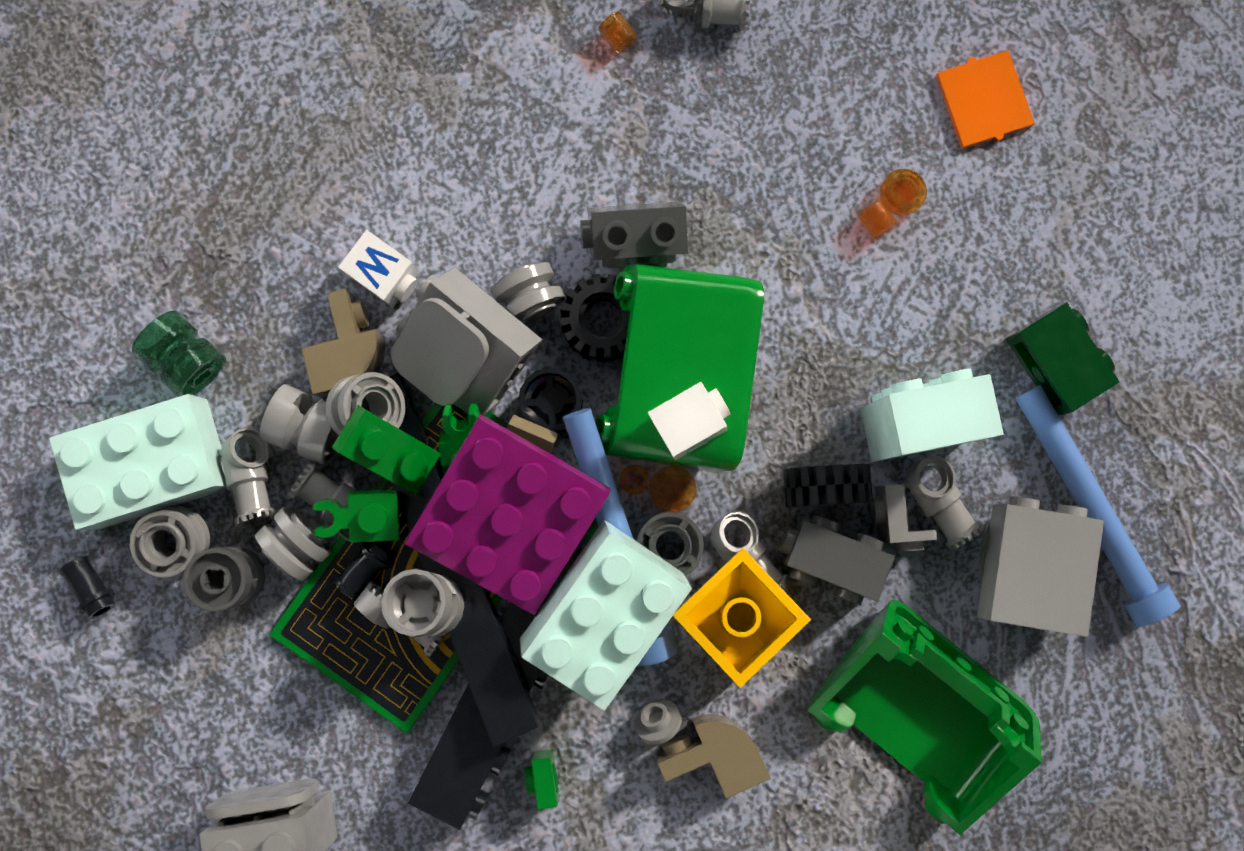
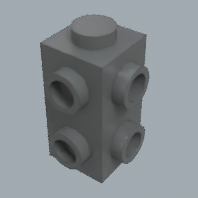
M681 202L587 208L588 220H580L582 249L590 248L592 258L594 260H602L603 267L630 265V258L648 257V263L652 264L672 263L676 261L677 254H688L686 206Z
M813 515L811 522L798 520L795 528L788 525L781 539L778 552L784 554L781 564L792 568L790 578L815 588L819 579L837 586L834 593L835 596L860 606L864 597L878 602L895 556L882 551L884 542L862 533H857L855 540L838 534L839 524L817 515Z

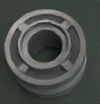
M665 512L651 517L643 524L637 536L638 543L683 572L685 576L698 566L703 556L704 541L700 529L690 518L680 513ZM668 531L677 533L683 542L681 553L673 559L662 558L656 550L658 537Z

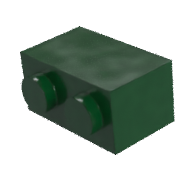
M1067 302L1048 311L1005 338L1036 387L1042 386L1058 415L1074 412L1120 382L1114 374L1115 365L1111 357L1103 349L1097 348L1087 333L1089 331L1087 321L1079 311L1071 309Z

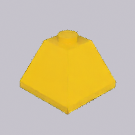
M744 548L735 554L673 615L740 688L811 621L805 612Z

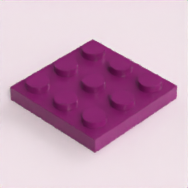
M480 414L408 535L405 545L535 615L608 498L610 487Z

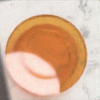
M910 169L892 171L885 177L880 186L882 204L888 211L896 215L912 214L926 200L927 187L925 181L917 172Z
M667 466L657 471L653 476L649 488L650 496L654 504L661 510L680 512L688 508L694 501L696 483L693 476L686 469L679 466Z

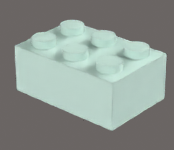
M963 369L942 374L940 378L929 380V383L926 384L922 383V379L891 385V388L881 390V393L871 395L872 403L860 408L871 462L1004 435L991 375L973 377L971 369Z
M186 394L49 438L75 530H100L154 511L226 490V477L220 460L222 457L220 455L221 444L208 400Z
M604 520L521 636V657L605 711L692 590V587L683 572Z

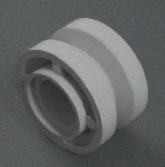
M548 262L529 264L513 270L503 276L490 289L493 299L498 303H506L505 309L523 324L546 316L565 300L560 286H549L548 284L554 277V272Z
M370 372L347 376L339 380L328 394L326 415L330 426L338 435L342 432L358 405L361 406L364 397L369 403L371 413L397 428L403 422L405 415L403 393L396 382L384 374Z
M182 506L168 507L143 516L135 524L130 535V551L134 561L143 571L155 577H172L184 572L186 565L192 557L205 549H209L210 533L203 518L195 511ZM166 531L173 534L176 539L177 546L175 552L166 546L164 539Z
M284 506L274 515L277 527L264 525L255 534V538L262 552L278 569L289 576L304 581L313 572L310 561L313 559L323 562L332 551L326 542V538L315 536L314 529L316 526L301 513L294 512Z

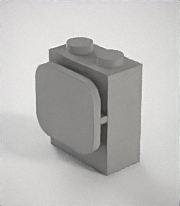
M454 267L439 277H436L434 274L429 276L421 284L415 295L419 299L415 309L407 312L396 327V331L400 334L391 348V359L396 370L435 403L443 406L456 404L466 414H469L470 404L476 403L480 414L485 416L501 402L543 339Z
M1010 496L1009 504L993 505L991 519L986 523L983 532L978 567L981 591L977 617L995 622L1088 637L1104 520L1088 518V509L1078 506L1058 504L1057 512L1040 510L1039 500Z
M303 779L225 794L205 807L206 818L215 819V823L199 834L201 850L326 851L338 838L331 790L317 792L319 790L318 779Z

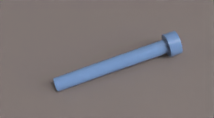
M1039 385L1016 397L1017 403L1076 505L1088 509V518L1104 520L1101 548L1130 596L1123 605L1135 626L1150 625L1176 612L1181 605L1169 584H1156L1042 386Z
M591 408L582 409L564 416L563 420L580 471L610 487V494L596 515L598 526L605 520L633 539ZM667 623L637 666H649L663 662L673 657L679 651L672 625Z

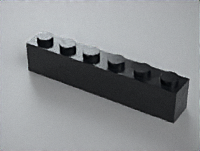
M574 554L571 555L535 615L509 602L500 620L529 692L532 686L542 689L548 674L521 657L520 638L578 556ZM469 683L408 804L458 830L461 829L467 816L474 820L477 819L489 793L481 788L489 772L498 777L511 751L504 747L503 744L493 747Z

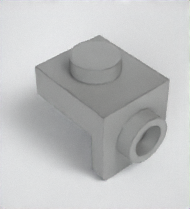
M904 484L875 487L876 496H873V502L870 503V515L872 523L874 525L879 524L880 541L894 543L895 552L924 550L923 541L937 540L936 530L908 531Z

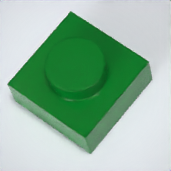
M553 749L536 751L531 760L532 766L524 768L528 797L536 795L538 810L555 808L558 806L560 794Z

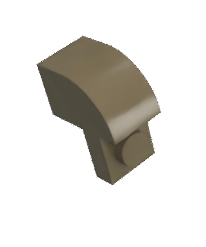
M347 289L327 293L338 339L301 348L312 394L323 399L328 397L331 388L342 378L370 372L378 373L385 357L384 335L376 329L364 332L363 328L369 326L365 304L362 299L356 300L355 296Z
M707 714L692 718L699 736L691 740L688 734L678 736L663 744L664 752L656 755L657 763L665 782L707 763H711L726 799L771 779L761 755L748 732L734 720L721 715Z

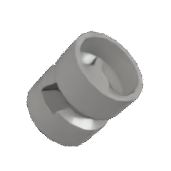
M283 384L278 388L271 398L260 427V438L262 441L284 450H290L296 446L299 456L321 465H326L336 453L332 446L339 435L332 429L327 419V400L320 399L318 402L313 403L310 393L287 384Z
M411 569L400 572L389 581L384 589L381 605L383 616L388 625L399 634L434 638L444 636L455 629L463 615L464 599L457 583L447 576Z

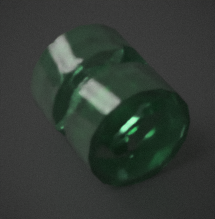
M176 310L168 311L149 323L140 332L132 346V353L150 371L155 373L162 371L160 375L161 381L177 397L186 394L196 395L218 376L226 363V357L208 339H197L198 329Z

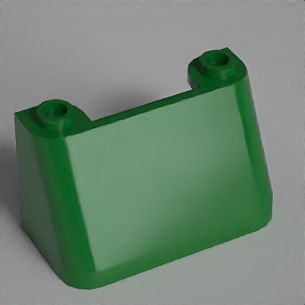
M630 264L623 267V271L618 274L615 282L614 297L616 300H619L622 310L630 312L618 401L616 406L609 407L605 414H600L596 420V426L605 454L607 456L695 470H735L743 457L764 304V288L762 283L758 280L739 276ZM699 382H702L707 392L716 388L731 415L723 419L728 430L675 460L648 412Z
M891 600L876 615L811 697L807 709L813 715L815 721L827 731L834 730L844 733L854 725L923 781L926 810L934 820L941 824H947L959 835L966 831L1042 763L1040 723L1031 707L911 608L897 600Z

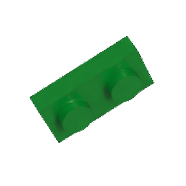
M359 405L332 446L338 453L415 495L441 455L438 451Z

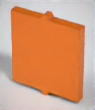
M1009 50L978 60L975 57H970L966 64L938 72L935 76L961 149L992 139L994 142H1000L1005 135L1032 127L1035 124Z

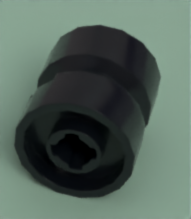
M546 368L535 371L526 378L520 388L518 402L525 419L558 434L567 432L563 417L583 409V400L577 383L569 374L560 369Z

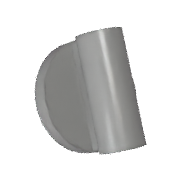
M666 699L654 700L646 704L639 711L635 720V730L647 750L669 741L677 733L689 727L678 707Z

